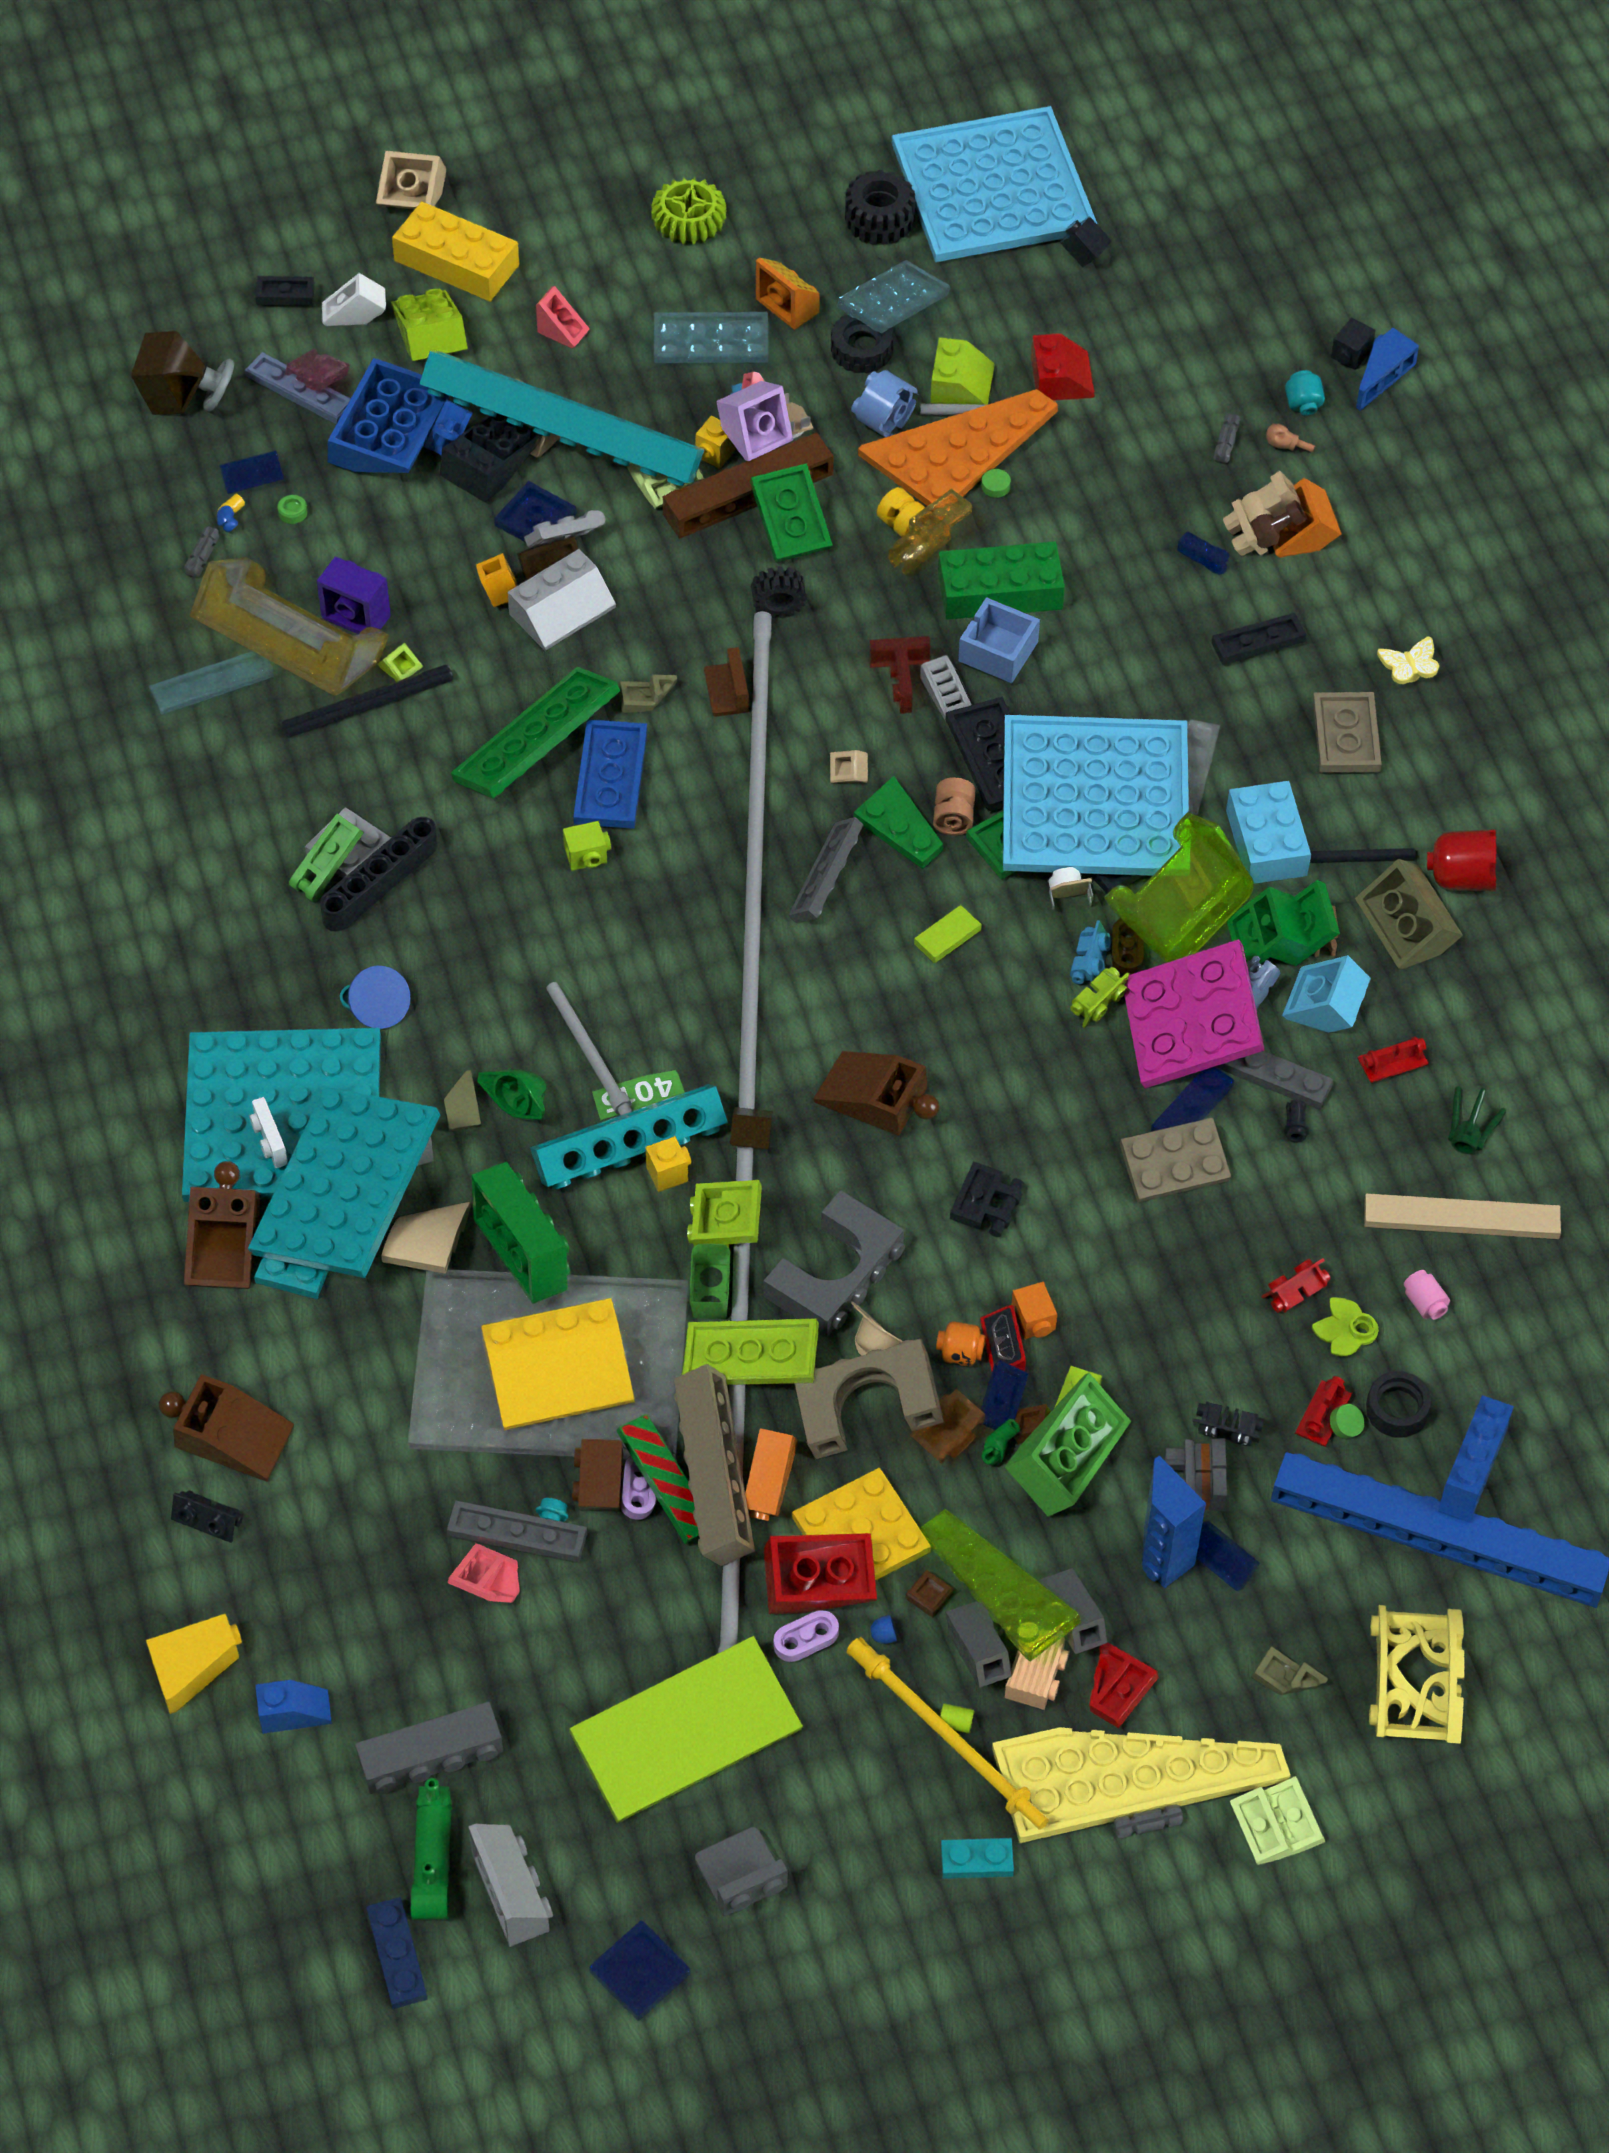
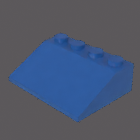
M373 358L328 439V463L353 472L409 473L450 395L445 393L443 397L432 395L427 392L428 387L420 385L422 374Z

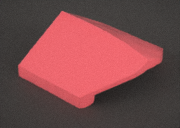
M475 1543L451 1574L448 1583L488 1601L512 1603L520 1591L517 1573L518 1562L515 1559Z

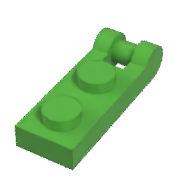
M336 814L292 875L289 885L296 891L302 890L305 893V897L313 903L317 902L322 897L326 885L364 832L339 814ZM311 872L317 875L312 882L308 880Z

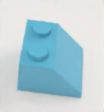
M1348 955L1302 966L1282 1016L1287 1020L1328 1033L1351 1028L1356 1021L1357 1013L1371 978Z

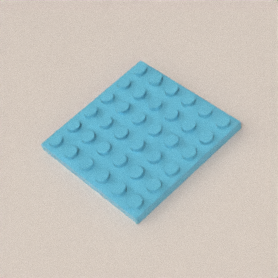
M1051 106L892 135V145L905 181H909L912 189L915 191V208L935 262L1063 239L1067 235L1065 232L1066 228L1075 220L1081 222L1089 216L1097 224Z
M1005 715L1003 871L1053 872L1061 868L1073 867L1080 873L1189 877L1187 721Z

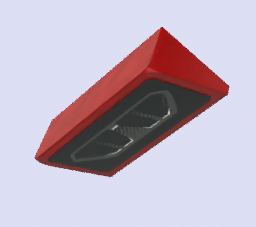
M1014 1305L1003 1307L980 1317L992 1377L1025 1372L1026 1358Z

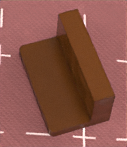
M739 647L727 648L726 664L704 667V675L714 717L749 713V695Z

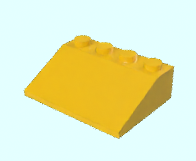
M612 1298L481 1325L483 1346L504 1430L635 1402Z

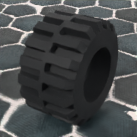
M877 170V172L868 171L866 175L860 174L856 176V181L852 180L849 183V188H846V227L851 230V234L854 237L859 236V240L863 242L870 241V244L875 245L876 243L885 245L889 241L895 243L899 241V237L904 238L907 236L908 231H911L913 227L915 191L912 189L911 183L905 181V177L902 175L896 176L895 172L892 171L888 173L883 172L884 170Z

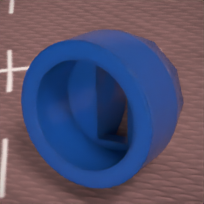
M891 1615L880 1617L874 1620L871 1625V1636L880 1644H889L897 1641Z

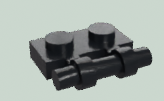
M973 1161L950 1211V1219L979 1230L984 1219L992 1223L989 1233L994 1237H1001L1003 1230L1007 1229L1012 1220L1011 1212L1014 1206L1019 1204L1023 1196L1021 1190L1024 1182L1014 1178L1010 1186L1001 1183L1003 1171ZM994 1197L1003 1200L999 1209L991 1206Z

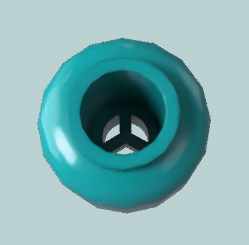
M1302 370L1292 374L1285 384L1289 408L1294 412H1300L1301 415L1307 416L1318 411L1317 408L1322 406L1325 401L1321 378L1316 374H1312L1309 370Z

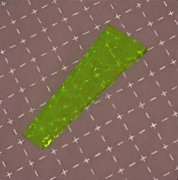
M944 1509L920 1527L931 1548L946 1565L950 1566L959 1581H963L971 1590L972 1596L977 1602H981L988 1610L989 1616L995 1623L998 1622L1006 1631V1636L1029 1662L1081 1623L1078 1612L947 1509Z

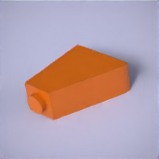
M760 1428L745 1493L747 1507L750 1511L749 1517L769 1521L770 1515L779 1516L798 1445V1439L793 1435Z

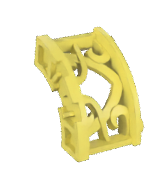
M1379 1605L1378 1616H1371L1370 1635L1376 1636L1377 1695L1376 1705L1370 1704L1369 1725L1375 1726L1376 1737L1393 1736L1446 1740L1447 1743L1461 1744L1464 1698H1461V1685H1457V1679H1464V1650H1462L1464 1630L1461 1610L1447 1609V1615L1390 1612L1386 1611V1606ZM1391 1632H1400L1401 1634H1400V1635H1395V1634H1392ZM1388 1644L1395 1647L1389 1655ZM1419 1646L1423 1655L1430 1662L1447 1668V1671L1430 1676L1423 1684L1421 1693L1410 1685L1397 1667L1405 1655ZM1439 1646L1444 1651L1442 1653H1435L1432 1649ZM1387 1676L1393 1684V1686L1396 1688L1390 1690L1388 1693H1386ZM1433 1686L1441 1687L1444 1691L1443 1696L1439 1697L1433 1691L1431 1701L1426 1698ZM1392 1704L1399 1705L1401 1712L1398 1719L1407 1714L1411 1705L1416 1709L1412 1725L1389 1724L1388 1708ZM1421 1715H1424L1428 1719L1444 1725V1727L1418 1725Z

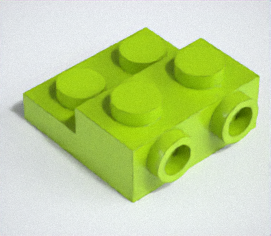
M747 1180L696 1184L695 1196L690 1198V1211L693 1216V1222L687 1228L689 1243L694 1246L698 1244H723L728 1248L729 1244L757 1243L762 1192L760 1181Z

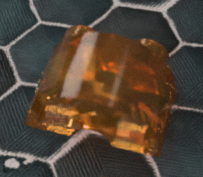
M958 1389L951 1395H944L939 1400L943 1423L912 1431L910 1435L940 1463H944L945 1457L948 1454L955 1458L966 1449L976 1437L971 1431L979 1423L981 1424L985 1421V1413Z

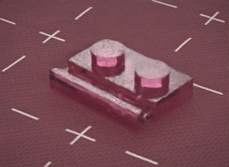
M312 349L287 364L285 375H297L296 380L305 383L306 387L320 391L345 377L350 366L327 354L320 356L317 354L318 350Z

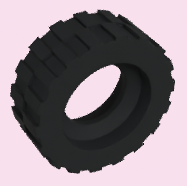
M851 312L846 316L840 317V320L835 322L834 328L831 331L833 359L836 360L839 366L844 367L847 371H854V373H870L874 370H880L892 358L894 332L893 328L891 329V324L885 321L884 317L878 316L873 312ZM856 335H867L875 338L876 345L870 349H856L849 346L848 340Z

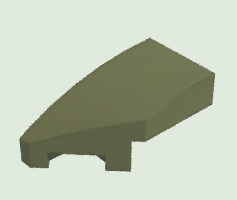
M652 675L650 682L620 681L619 698L622 712L652 711L676 684L677 675Z
M467 1070L444 1098L449 1132L481 1127L471 1070Z
M1272 1646L1266 1651L1251 1675L1253 1679L1279 1695L1320 1687L1328 1680L1327 1677L1305 1662L1299 1666Z

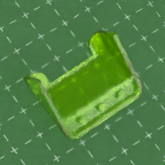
M1189 812L1179 820L1173 830V837L1179 843L1180 848L1136 894L1130 888L1120 885L1114 887L1104 897L1111 909L1165 963L1195 954L1248 900L1254 887L1253 879L1221 827L1214 822Z

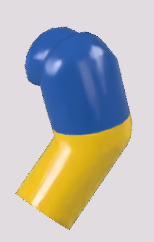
M233 495L217 511V524L219 527L222 526L225 532H230L238 525V521L233 515L245 505L240 495Z

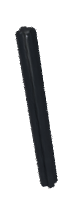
M445 664L286 719L282 722V728L287 737H292L451 682L453 674L449 665Z

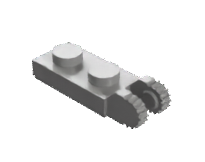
M591 510L586 512L584 516L576 519L574 516L560 519L557 521L558 524L551 525L550 521L537 524L533 527L534 532L524 537L527 547L540 546L572 535L577 537L589 534L594 529L604 525L606 520L603 515L604 513L599 510Z

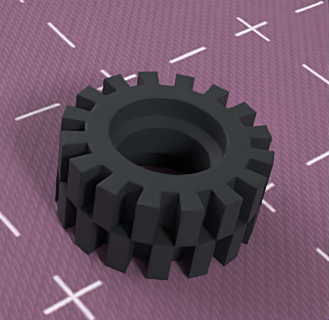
M778 566V570L773 571V567L767 568L768 573L761 571L759 572V577L755 576L753 578L751 590L753 606L756 612H768L772 619H775L776 615H779L780 618H785L784 614H788L791 617L794 615V610L799 613L802 610L801 606H805L804 578L802 575L800 576V572L797 570L793 572V568L788 567L784 571L783 566Z

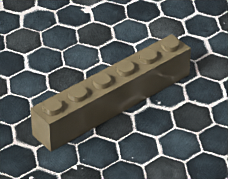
M705 1364L674 1379L676 1389L674 1399L679 1408L681 1420L679 1422V1429L684 1438V1459L688 1465L690 1476L688 1486L693 1495L695 1507L693 1516L698 1525L700 1538L698 1540V1547L704 1557L723 1566L754 1552L755 1548L726 1377L709 1364Z

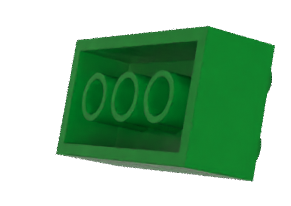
M1056 541L939 551L938 578L946 620L974 618L986 597L1023 613L1063 610L1065 585Z
M506 1161L472 1174L474 1221L531 1303L534 1304L567 1291V1276L570 1275V1268L567 1263V1253L570 1251L569 1244L563 1234L559 1235L555 1230L550 1215L542 1212L535 1194L527 1191L520 1173L514 1172Z

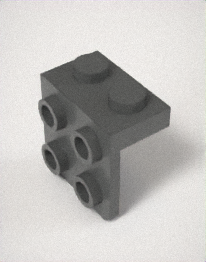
M755 1827L748 1828L707 1847L695 1855V1862L724 1917L733 1912L742 1911L752 1903L765 1897L774 1896L788 1886V1870L782 1859L774 1860L761 1833Z

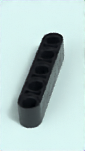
M423 816L411 820L324 894L320 900V907L325 928L334 932L347 928L437 850L438 846L435 822Z

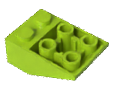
M431 289L426 291L424 295H403L398 300L391 301L407 353L412 361L428 358L430 351H440L447 354L468 349L462 316L446 290Z

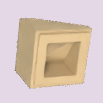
M858 750L830 753V783L868 782V753Z

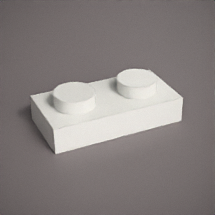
M265 1098L253 1100L254 1114L249 1115L254 1132H261L263 1139L260 1140V1145L265 1158L271 1157L275 1168L288 1165L285 1146Z

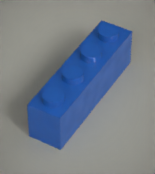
M1482 1395L1447 1479L1438 1511L1471 1522L1506 1435L1514 1406Z

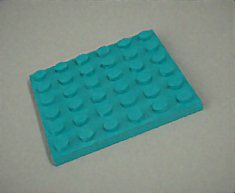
M380 1028L190 1032L182 1184L183 1202H189L190 1187L219 1188L220 1185L214 1178V1170L223 1161L235 1163L240 1171L239 1180L233 1185L232 1189L256 1190L261 1193L260 1200H271L287 1165L275 1168L272 1158H265L260 1145V1140L263 1139L261 1132H254L249 1115L254 1114L252 1101L262 1097L265 1098L285 1146L287 1162L289 1163L324 1087L380 1097ZM204 1198L202 1201H210V1199Z

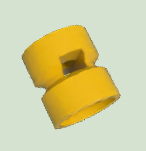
M901 487L889 491L882 498L876 510L877 517L887 526L892 527L907 542L919 538L926 531L932 519V513L920 502H916Z

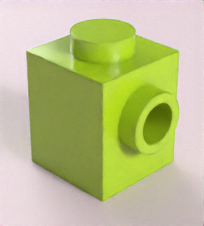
M599 821L563 829L564 849L571 871L586 867L593 868L607 863V850L611 849L608 832H602Z

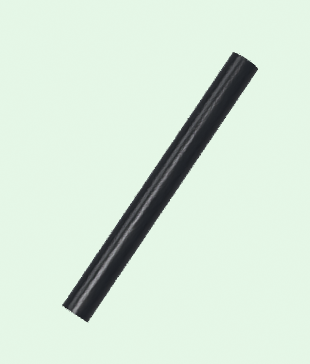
M1415 848L1310 851V863L1415 860Z

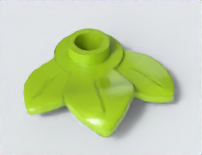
M1338 1297L1330 1298L1332 1316L1312 1325V1330L1316 1336L1325 1342L1332 1343L1331 1354L1337 1356L1352 1355L1361 1345L1371 1344L1376 1340L1379 1331L1378 1324L1369 1314L1362 1313L1357 1303ZM1361 1328L1366 1330L1367 1333H1360L1356 1330Z

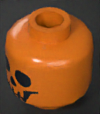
M951 1321L945 1331L939 1330L936 1350L942 1351V1359L945 1363L971 1367L975 1364L976 1360L981 1361L985 1335L981 1334V1330L977 1325Z

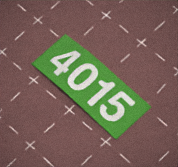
M676 1070L646 1075L617 1084L621 1092H625L630 1099L632 1111L685 1093ZM605 1088L592 1091L600 1120L620 1115L616 1114L610 1105V1097Z

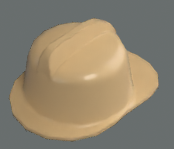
M851 1302L863 1315L855 1336V1345L861 1356L866 1355L869 1351L887 1349L903 1342L888 1333L857 1304Z

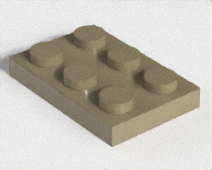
M1374 692L1314 693L1313 709L1320 773L1380 772L1382 763Z
M1213 1118L1124 1138L1119 1143L1137 1203L1227 1182L1231 1179Z

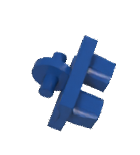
M446 400L424 447L442 455V448L463 434L473 413Z

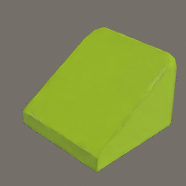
M405 643L378 663V666L395 681L410 677L423 667Z

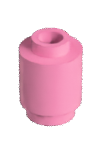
M1419 1270L1405 1280V1294L1424 1319L1432 1318L1435 1320L1442 1317L1448 1311L1447 1306L1450 1303V1298L1432 1274H1427L1425 1270Z

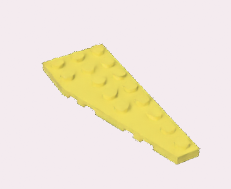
M1061 1727L992 1743V1750L999 1773L1017 1790L1027 1787L1031 1792L1029 1801L1049 1819L1047 1825L1039 1830L1020 1811L1011 1814L1019 1843L1114 1822L1116 1818L1126 1815L1131 1818L1133 1814L1157 1808H1160L1162 1811L1165 1810L1166 1806L1170 1805L1184 1806L1257 1789L1261 1786L1275 1785L1290 1779L1291 1776L1281 1745L1246 1741H1238L1237 1744L1215 1742V1739L1201 1738V1741L1182 1740L1180 1736L1127 1733V1735L1104 1734V1731L1091 1730V1733L1075 1732L1072 1731V1728Z

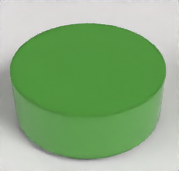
M991 469L983 474L981 488L987 496L1000 498L1010 491L1011 478L1004 470Z
M298 495L283 497L277 506L279 518L288 524L300 523L308 514L306 501Z
M1345 1404L1332 1411L1330 1425L1338 1437L1349 1439L1362 1432L1364 1417L1356 1406Z

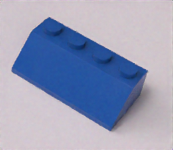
M1159 1455L1154 1459L1145 1515L1142 1566L1145 1574L1152 1581H1158L1165 1589L1195 1565L1206 1503Z

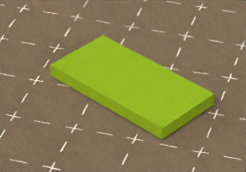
M815 1318L688 1322L682 1375L705 1364H709L725 1375L727 1385L813 1383L819 1330L818 1320Z

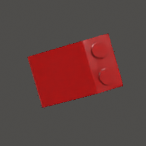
M871 1533L769 1537L763 1549L769 1614L807 1613L877 1600Z

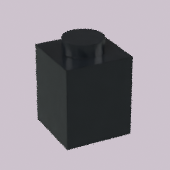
M1089 216L1081 222L1078 220L1072 222L1066 228L1065 232L1067 235L1060 244L1083 268L1097 259L1112 240Z
M1351 317L1333 340L1331 358L1340 364L1356 370L1371 352L1376 330Z

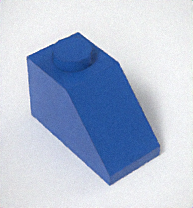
M293 1680L256 1684L258 1715L263 1734L332 1724L328 1689Z

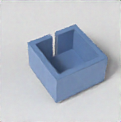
M986 597L975 614L974 621L971 620L960 638L958 661L1013 683L1038 643L1040 619Z

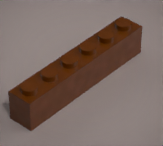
M817 432L807 437H801L795 442L778 447L755 459L732 468L724 469L720 473L700 479L691 485L679 490H673L664 495L663 516L678 538L681 539L757 507L750 484L751 477L807 463L812 481L815 483L833 475L834 456Z

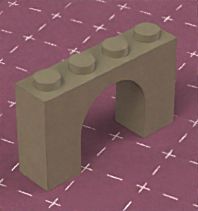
M921 1339L906 1340L894 1347L883 1350L875 1349L860 1357L841 1359L832 1365L815 1368L813 1383H795L807 1443L815 1459L848 1450L841 1422L842 1406L846 1398L855 1389L868 1383H886L899 1391L904 1417L911 1431L944 1422L928 1353Z

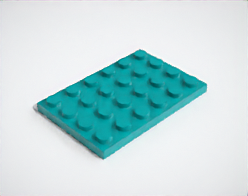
M324 1087L248 1246V1250L254 1256L365 1278L441 1115L437 1107Z

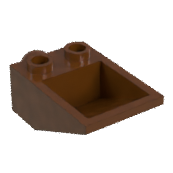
M842 1051L813 1099L814 1103L898 1136L913 1111H915L918 1117L925 1120L934 1118L939 1112L938 1100L933 1095L924 1094L928 1088L926 1066L898 1055Z
M231 1161L219 1163L214 1170V1178L220 1185L219 1188L190 1187L184 1285L250 1288L254 1255L248 1250V1246L259 1225L261 1193L256 1190L232 1189L233 1185L239 1180L240 1171L238 1166ZM209 1198L211 1201V1206L207 1210H202V1199ZM236 1200H242L244 1204L243 1209L239 1212L234 1211L233 1203Z
M203 1374L200 1375L187 1403L180 1393L174 1391L165 1393L159 1401V1409L164 1416L168 1418L179 1417L173 1428L175 1448L266 1482L294 1428V1423L236 1387ZM208 1409H214L211 1415L208 1414Z

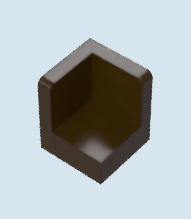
M735 1107L732 1117L730 1144L733 1146L768 1149L773 1111Z

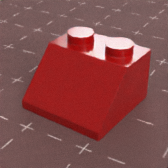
M1062 334L1032 335L1031 363L1035 389L1053 401L1094 398L1095 393L1088 351Z

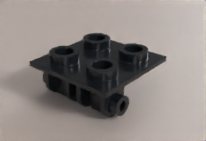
M1206 1401V1404L1199 1403L1196 1416L1202 1417V1420L1193 1418V1425L1198 1427L1199 1434L1218 1438L1219 1433L1230 1435L1231 1442L1251 1447L1252 1441L1259 1443V1434L1254 1433L1255 1430L1262 1431L1264 1419L1259 1418V1414L1242 1411L1238 1429H1235L1239 1409H1235L1232 1425L1227 1427L1225 1424L1229 1406L1225 1407L1222 1423L1219 1425L1223 1406L1210 1403L1209 1401Z

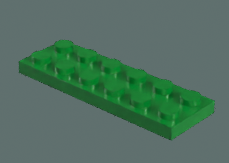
M577 666L451 772L454 782L490 798L501 794L514 780L522 776L539 759L545 757L552 748L566 739L572 731L586 722L591 715L619 693L620 689L617 682Z

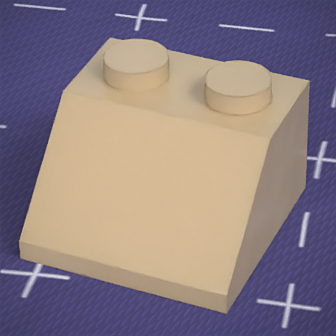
M385 151L376 204L378 206L415 209L422 201L435 206L442 196L446 167L440 156Z

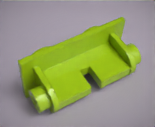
M1105 968L1090 984L1097 993L1086 987L1072 1000L1070 1009L1073 1014L1077 1016L1081 1014L1085 1017L1082 1027L1085 1028L1092 1020L1098 1022L1108 1010L1106 1006L1112 1000L1118 1002L1124 996V993L1128 990L1125 986L1129 977L1128 972L1120 978V973L1116 968Z

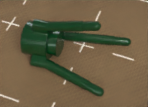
M1455 1087L1452 1124L1448 1140L1451 1141V1145L1455 1150L1463 1154H1473L1476 1150L1482 1151L1486 1139L1506 1113V1109L1501 1108L1481 1134L1480 1126L1476 1123L1486 1093L1485 1088H1481L1469 1121H1463L1459 1125L1461 1087Z

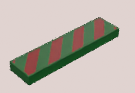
M646 1413L620 1426L616 1431L684 1544L686 1545L698 1539V1525L693 1516L695 1509L694 1500L688 1486V1480L648 1414Z

